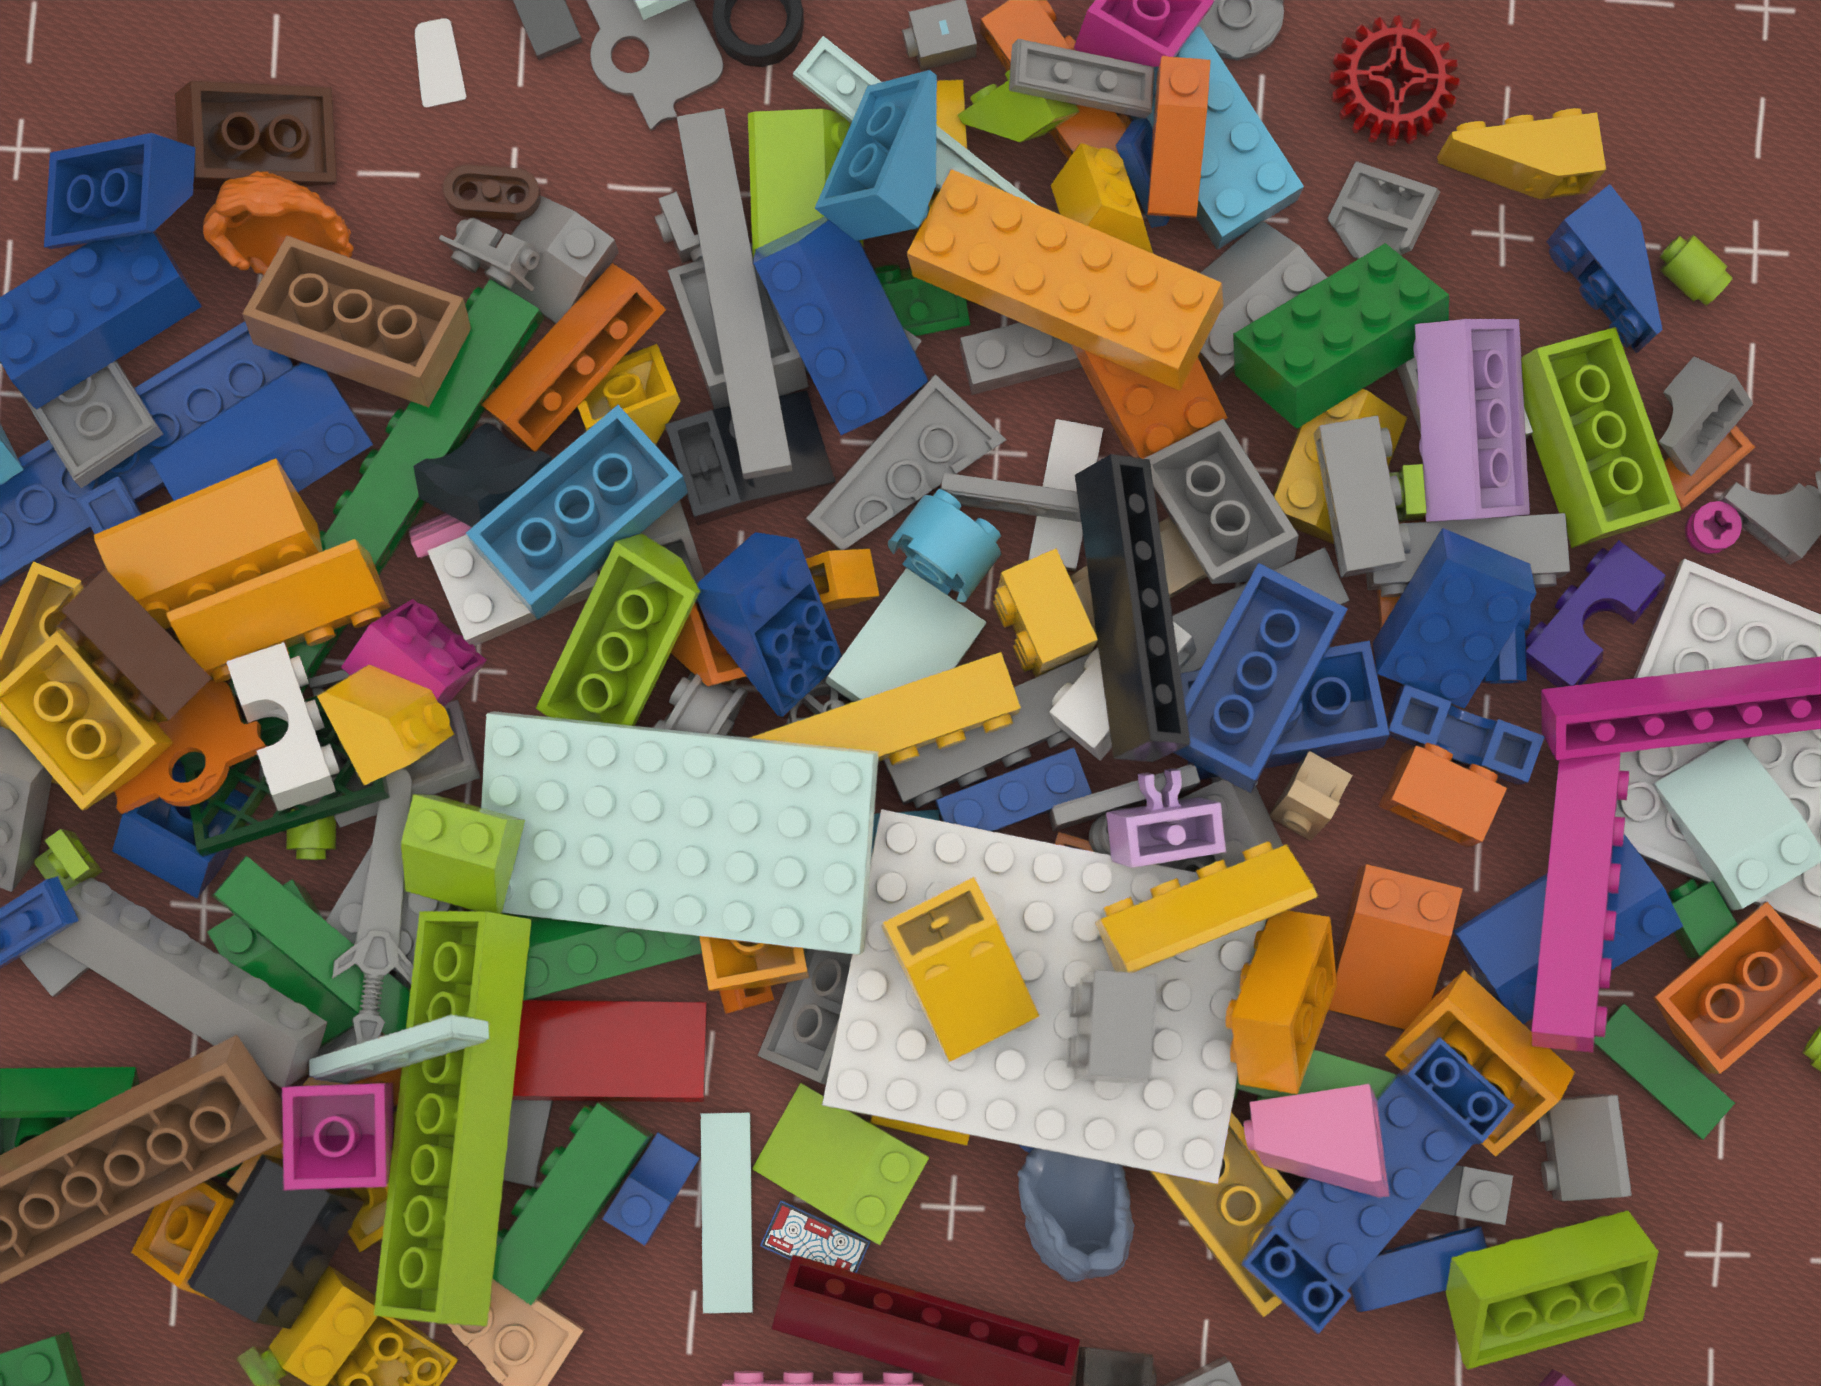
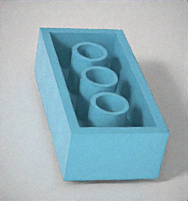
M1198 26L1175 57L1211 60L1196 218L1218 250L1254 228L1261 221L1267 220L1296 202L1304 185L1204 31ZM1154 67L1152 113L1146 117L1150 121L1152 128L1158 67ZM1131 116L1133 120L1143 119L1140 117Z

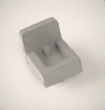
M677 192L658 198L662 214L654 216L664 243L674 242L682 263L691 259L693 262L703 259L699 235H694Z

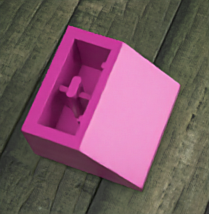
M412 599L371 623L341 668L351 675L370 664L432 690L437 702L445 707L482 668L487 660L476 651L473 644L469 645L463 636L455 634L440 622L437 614L431 608Z

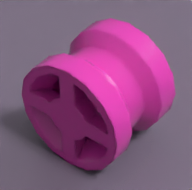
M1721 501L1709 502L1694 511L1687 519L1685 526L1686 539L1690 546L1700 553L1707 555L1717 554L1734 544L1739 538L1742 529L1741 517L1737 510L1728 503ZM1715 517H1717V521L1721 524V526L1724 527H1719L1718 523L1715 522Z

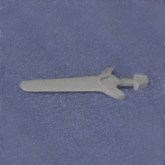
M403 768L386 775L390 798L379 801L356 944L334 961L332 979L354 964L358 966L366 979L363 980L365 985L362 986L365 988V990H362L364 995H361L364 998L361 1000L363 1005H360L362 1010L352 1018L356 1044L379 1038L385 1021L379 1016L380 1012H377V1009H380L378 1007V1004H381V1002H378L381 999L379 994H382L380 989H383V987H380V984H383L381 980L384 979V976L395 968L410 985L412 982L413 965L399 948L404 892L401 841L410 809L412 785L410 774Z

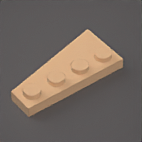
M492 1279L487 1326L447 1324L455 1336L486 1366L485 1369L503 1386H548L585 1330L542 1300L529 1305L494 1279Z

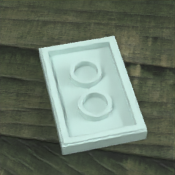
M906 568L830 672L825 683L851 701L856 702L950 670L959 664L987 622Z

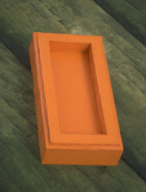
M1736 425L1692 476L1678 470L1670 457L1664 461L1681 511L1755 448Z

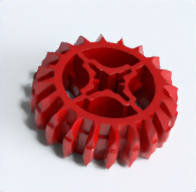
M1400 15L1394 16L1390 28H1387L1385 21L1381 17L1375 18L1372 24V31L1362 24L1355 31L1356 39L1346 37L1343 40L1341 47L1345 53H1336L1333 58L1332 64L1339 70L1331 72L1329 83L1340 88L1333 91L1331 100L1335 103H1347L1340 110L1339 117L1342 120L1348 119L1353 115L1357 118L1351 128L1353 133L1360 132L1364 125L1371 129L1368 135L1370 143L1376 142L1381 132L1386 133V142L1389 147L1396 144L1399 133L1402 134L1407 144L1415 142L1417 138L1416 129L1422 135L1428 137L1434 131L1432 122L1442 125L1448 118L1445 109L1453 108L1457 101V98L1450 91L1458 89L1460 79L1449 75L1458 67L1457 59H1443L1450 49L1449 42H1442L1435 46L1433 41L1438 33L1436 28H1431L1424 36L1418 32L1421 26L1419 18L1412 21L1409 29L1403 28V20ZM1388 48V55L1384 64L1370 66L1368 70H1357L1359 62L1365 56L1376 50ZM1406 51L1415 55L1424 64L1426 69L1410 64ZM1393 65L1397 82L1402 83L1396 96L1392 80L1387 78ZM1360 88H1363V93L1377 96L1382 102L1383 111L1371 105L1363 96ZM1421 91L1431 92L1430 100L1423 107L1407 114H1401V107L1405 97L1419 96Z

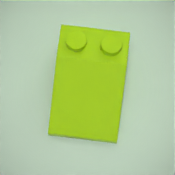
M800 1083L752 1170L838 1222L881 1245L927 1163L929 1156L851 1111L823 1106L824 1096Z

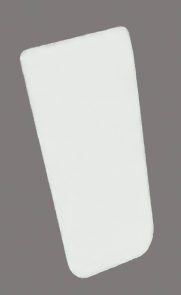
M443 18L418 24L415 29V41L423 106L431 107L466 99L451 22Z

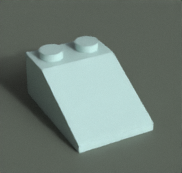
M1741 738L1722 742L1652 784L1730 911L1747 907L1821 863V846L1804 818Z

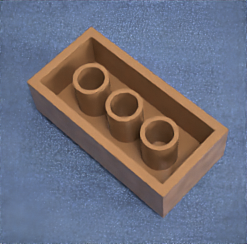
M290 236L285 237L242 313L254 345L429 407L471 330L462 297Z

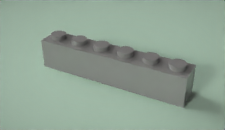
M90 877L65 891L79 921L50 938L48 943L214 1046L237 1035L266 1078L281 1088L290 1086L310 1072L309 1060L316 1058L318 1055L327 1021L310 1012L304 1005L296 1003L274 990L265 981L253 977L230 963L224 956L214 953L191 939L185 932L175 929L160 920L146 908L136 905L116 893L105 883Z

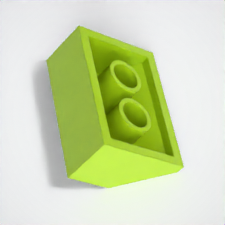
M802 109L748 113L753 257L755 249L824 217L815 209V206L851 125L838 112L827 109Z

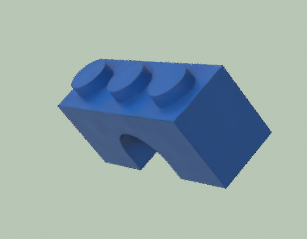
M1406 684L1397 689L1386 719L1389 737L1423 748L1426 743H1431L1452 753V761L1469 767L1471 764L1481 766L1497 774L1498 778L1517 785L1528 783L1545 736L1500 719L1491 720L1454 707L1449 700Z
M1071 748L937 799L935 805L942 822L998 832L1023 820L1050 813L1054 805L1091 795L1092 792L1075 748Z

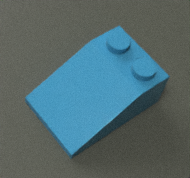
M927 70L869 85L865 90L815 206L818 212L855 241L919 228V225L925 220L929 212L928 204L936 187L937 75Z

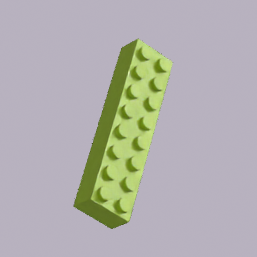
M419 911L406 1029L454 1015L488 1021L489 1039L480 1044L402 1067L374 1308L375 1316L442 1324L487 1326L531 919L487 911Z

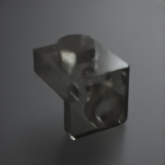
M1079 1347L1075 1386H1156L1157 1375L1156 1369L1153 1366V1355Z

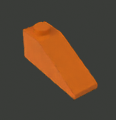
M1161 56L1156 78L1147 215L1183 218L1197 217L1211 60Z

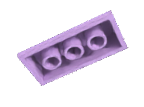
M1461 319L1415 324L1414 355L1417 360L1419 387L1416 400L1420 409L1421 439L1419 451L1423 459L1426 522L1530 515L1519 319Z

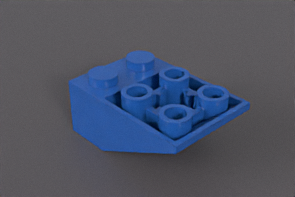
M1609 184L1565 218L1546 242L1551 247L1549 254L1554 263L1563 272L1570 271L1581 284L1579 291L1587 304L1595 310L1600 308L1611 321L1609 328L1616 327L1622 345L1624 347L1631 346L1637 354L1663 329L1641 222Z
M755 532L696 584L700 590L697 600L709 629L777 716L783 717L833 670L841 659L842 654L798 539Z

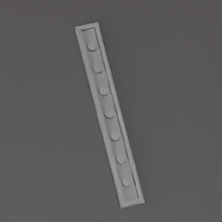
M722 108L677 116L743 478L745 480L793 471L725 110Z

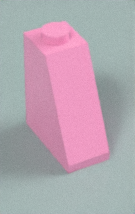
M1370 1084L1250 1102L1252 1119L1244 1121L1245 1139L1248 1150H1256L1264 1166L1379 1198L1389 1196L1378 1103Z

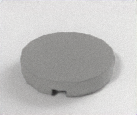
M1215 0L1212 8L1198 26L1202 28L1220 58L1242 60L1255 57L1269 48L1279 34L1284 17L1283 0Z

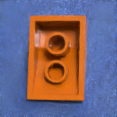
M1369 864L1360 866L1335 963L1337 987L1328 1010L1406 1030L1432 1000L1452 936L1463 888Z

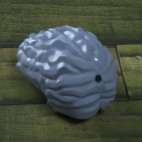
M1038 1148L1032 1149L1026 1156V1162L1022 1166V1170H1019L1017 1175L1019 1177L1020 1207L1026 1216L1025 1227L1031 1244L1039 1254L1041 1262L1057 1271L1063 1279L1069 1282L1115 1274L1124 1266L1128 1258L1129 1246L1133 1238L1135 1226L1132 1221L1131 1200L1123 1165Z

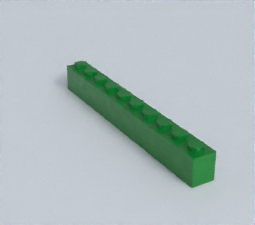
M489 279L484 289L478 286L472 292L465 304L471 330L429 407L411 401L406 410L399 408L394 413L385 430L389 434L388 438L379 451L373 449L366 456L359 470V473L363 475L353 492L349 489L346 490L337 501L333 510V514L337 517L328 531L324 532L321 530L319 532L323 551L356 539L370 552L378 575L381 574L405 537L408 529L426 504L425 501L419 498L413 466L426 458L435 459L446 456L464 444L486 410L482 406L483 402L507 378L543 322L544 317L539 308L492 279ZM347 625L334 629L336 636L326 642L307 646L306 641L288 647L290 659L300 656L307 679L315 677ZM229 679L231 681L228 685L238 697L233 680ZM309 684L300 687L302 695L308 688Z

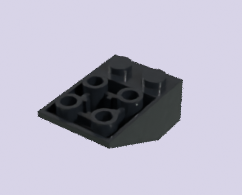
M807 390L779 396L793 471L744 480L730 406L713 409L665 424L680 473L685 480L688 490L687 496L697 526L836 483Z

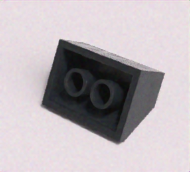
M262 1154L187 1284L192 1289L255 1323L291 1329L365 1201L351 1188L284 1190L283 1159Z

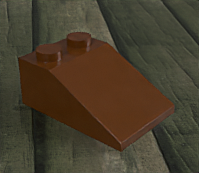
M190 81L175 93L177 141L195 147L193 189L220 190L225 181L245 177L256 171L273 173L301 186L330 185L337 182L332 88Z

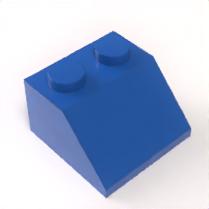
M177 760L172 770L173 780L186 783L184 765ZM234 789L225 801V804L240 811L249 797ZM157 798L122 814L112 852L198 899L221 870L233 847L202 857L196 850L190 806H174L166 803L161 798ZM219 810L208 826L209 838L225 833L234 817Z

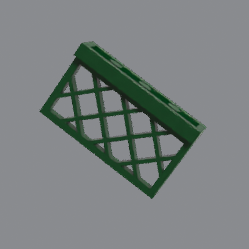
M314 696L305 699V703L315 700L324 725L323 729L315 731L320 746L330 744L333 753L348 760L335 780L332 781L336 792L323 796L317 804L308 807L299 804L281 811L277 809L272 818L258 821L251 816L266 795L271 798L273 797L265 775L260 782L244 775L252 762L259 759L258 754L229 767L227 778L213 797L211 796L201 803L190 806L196 850L203 857L390 798L386 776L373 781L374 786L355 792L345 788V785L356 769L345 748L337 745L340 739L318 697ZM264 717L255 720L261 725V739L267 747L279 742L285 736L289 723L278 717ZM246 718L242 719L244 724H249ZM190 752L178 759L184 765L186 782L196 779L205 768V755L200 752ZM239 781L255 789L240 811L225 804V801ZM219 810L234 817L225 833L209 838L208 826Z

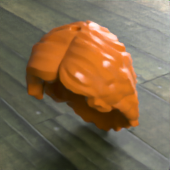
M256 171L245 177L225 181L220 187L216 203L209 209L203 221L204 238L217 250L221 258L239 270L247 271L251 266L256 274L264 275L286 236L351 258L354 246L349 243L351 231L346 226L344 219L337 215L334 208L325 205L316 192H311L304 186L268 172Z

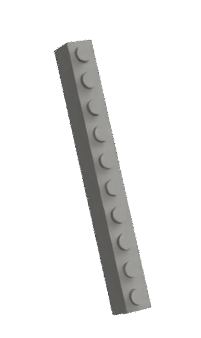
M1325 547L1274 570L1342 606L1349 601ZM1247 583L1172 616L1173 622L1192 636L1197 649L1180 669V673L1200 670ZM1091 653L1014 687L1021 707L1018 714L1011 716L1014 724L991 733H985L983 726L964 732L966 741L940 750L936 742L917 748L920 756L901 764L891 766L889 758L883 760L902 804L906 805L913 801L916 809L942 798L943 795L940 789L958 781L961 789L988 777L984 769L1002 761L1005 768H1009L1032 757L1029 748L1047 741L1049 747L1053 748L1073 739L1056 725L1049 711L1054 707L1052 700L1056 693L1066 683L1071 682L1074 684L1086 670L1084 664Z

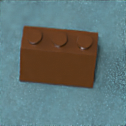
M106 569L84 578L51 614L60 623L56 626L58 633L74 648L78 649L82 645L96 659L92 663L96 672L111 685L118 682L131 695L127 700L129 705L147 721H150L152 718L157 723L170 720L211 679L198 663Z

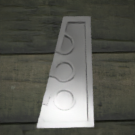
M934 375L819 502L805 520L838 550H845L942 484L943 473L957 474L1006 441V439L938 376Z

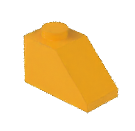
M870 549L827 551L806 559L825 611L848 607L879 596Z

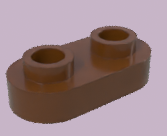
M461 165L451 170L443 183V193L449 208L456 214L465 217L523 220L533 215L541 202V193L536 178L530 172L520 168ZM472 189L478 192L470 200L461 197L466 190ZM515 193L525 195L524 200L520 203H512L509 201V198Z

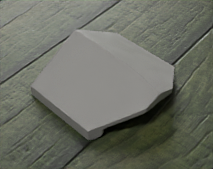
M1356 161L1327 219L1351 255L1356 259L1363 257L1384 243L1400 255H1403L1413 249L1440 191L1438 188Z

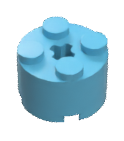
M938 489L933 496L924 495L888 541V547L893 554L900 548L908 556L902 563L906 568L946 595L951 590L959 592L956 601L966 602L1000 557L1001 550L996 542L1001 537V534L992 524L982 518H977L976 521L972 520L960 511L962 506L955 497L942 489Z

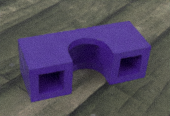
M1619 540L1610 551L1602 548L1593 557L1586 568V572L1590 574L1579 588L1572 584L1557 601L1555 608L1559 612L1547 625L1541 621L1525 640V644L1528 647L1526 650V664L1556 687L1583 685L1603 662L1604 649L1593 642L1583 629L1584 623L1590 616L1602 611H1611L1634 624L1664 589L1666 575Z

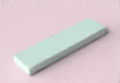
M450 1015L309 1060L310 1077L316 1080L349 1084L480 1044L489 1039L488 1021Z
M751 1112L701 1113L703 1313L753 1312Z

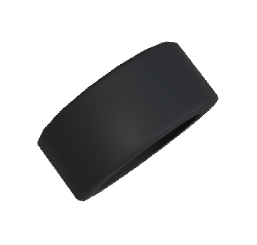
M714 0L712 18L718 43L729 57L744 65L765 67L779 63L793 53L802 38L804 12L801 0H779L786 11V26L777 39L763 45L748 44L739 39L732 30L730 16L737 0Z

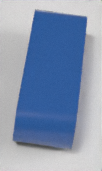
M1482 1226L1465 1228L1381 1251L1350 1287L1356 1311L1374 1310L1446 1290L1452 1257L1469 1251L1488 1248Z

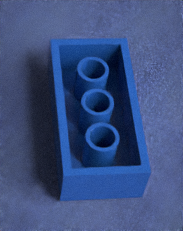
M156 231L87 243L0 297V362L11 382L37 410L196 311L202 305Z
M1258 563L1184 699L1191 744L1173 753L1251 793L1337 634L1348 608Z

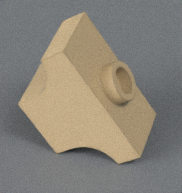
M1309 751L1298 764L1286 788L1269 814L1270 818L1311 841L1332 819L1340 804V798L1353 775Z

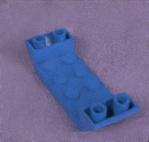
M1440 1037L1434 1040L1397 1074L1376 1098L1389 1196L1379 1198L1306 1178L1264 1226L1241 1263L1317 1334L1321 1332L1352 1296L1347 1291L1462 1156L1472 1145L1483 1143L1515 1106Z

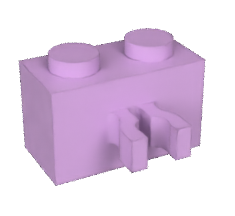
M1178 769L1164 770L1166 785L1161 790L1162 797L1161 793L1155 789L1154 774H1138L1139 788L1146 797L1147 806L1106 812L1111 860L1133 868L1226 852L1221 803L1201 797L1177 800L1182 785L1181 771Z

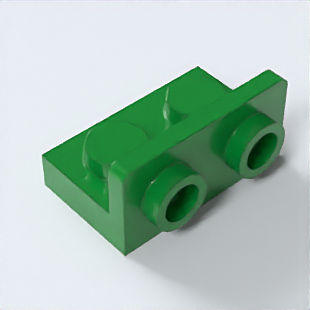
M885 265L874 269L903 328L914 336L971 325L965 298L913 277L911 267L900 270L899 265Z

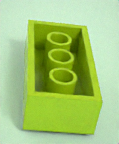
M1616 327L1540 347L1521 357L1524 408L1533 430L1531 435L1559 513H1565L1567 537L1571 548L1648 526L1681 511Z

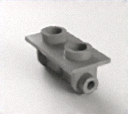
M476 218L463 219L458 223L456 228L457 236L454 241L440 235L439 240L453 251L450 257L451 260L466 270L476 273L479 267L487 270L485 275L507 289H511L514 283L530 291H533L535 288L524 279L528 271L536 268L539 263L540 256L536 252L534 245L505 233L499 245L495 248L503 233Z

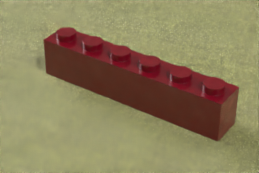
M794 1254L792 1255L771 1327L772 1330L961 1386H1069L1080 1339Z

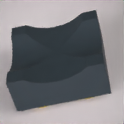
M485 423L475 429L464 444L452 453L435 459L426 458L413 466L418 495L423 501L473 527L552 461V456L541 450L532 452L522 449L511 442L497 427Z

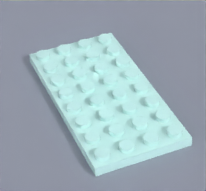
M496 711L487 713L481 808L525 820L502 913L860 955L864 952L878 751Z

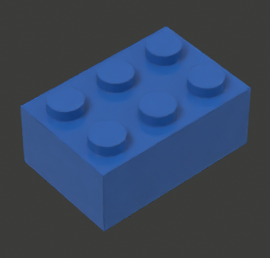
M1442 528L1373 641L1377 674L1452 702L1451 704L1465 709L1537 595L1530 563Z

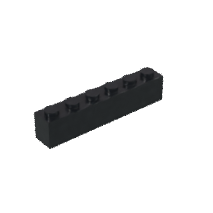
M1110 454L1075 474L1111 745L1113 759L1154 762L1191 743L1150 460Z

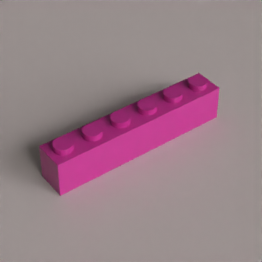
M1821 656L1541 689L1542 734L1545 736L1544 738L1555 759L1563 760L1821 729Z
M1621 753L1559 760L1532 1023V1046L1594 1053L1595 1036L1605 1037L1608 1007L1598 1006L1599 989L1610 988L1612 959L1602 957L1604 940L1614 941L1616 911H1608L1607 904L1608 894H1618L1621 864L1611 863L1613 846L1623 847L1625 817H1616L1617 800L1627 801L1630 772L1620 770Z

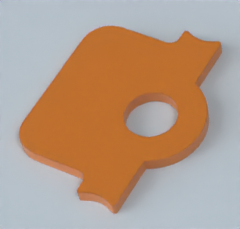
M209 680L170 720L157 723L173 744L139 775L114 791L117 796L116 809L121 814H124L157 798H161L166 803L174 806H191L201 803L211 797L222 786L230 766L257 755L256 750L267 747L261 739V725L258 721H253L249 724L243 723L235 694L224 681L216 683L214 680ZM190 752H200L205 755V768L196 779L186 783L173 780L172 770L180 757Z

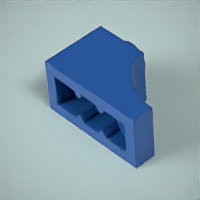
M657 1132L602 1220L645 1246L651 1240L700 1160V1157L660 1132Z

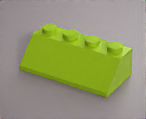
M642 533L615 541L536 707L538 711L553 718L635 726L700 593L682 558Z
M1624 1211L1452 1257L1446 1296L1463 1364L1468 1370L1643 1321L1659 1251L1631 1213Z

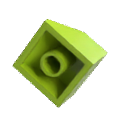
M413 794L401 841L405 891L475 911L502 914L525 820L436 795Z

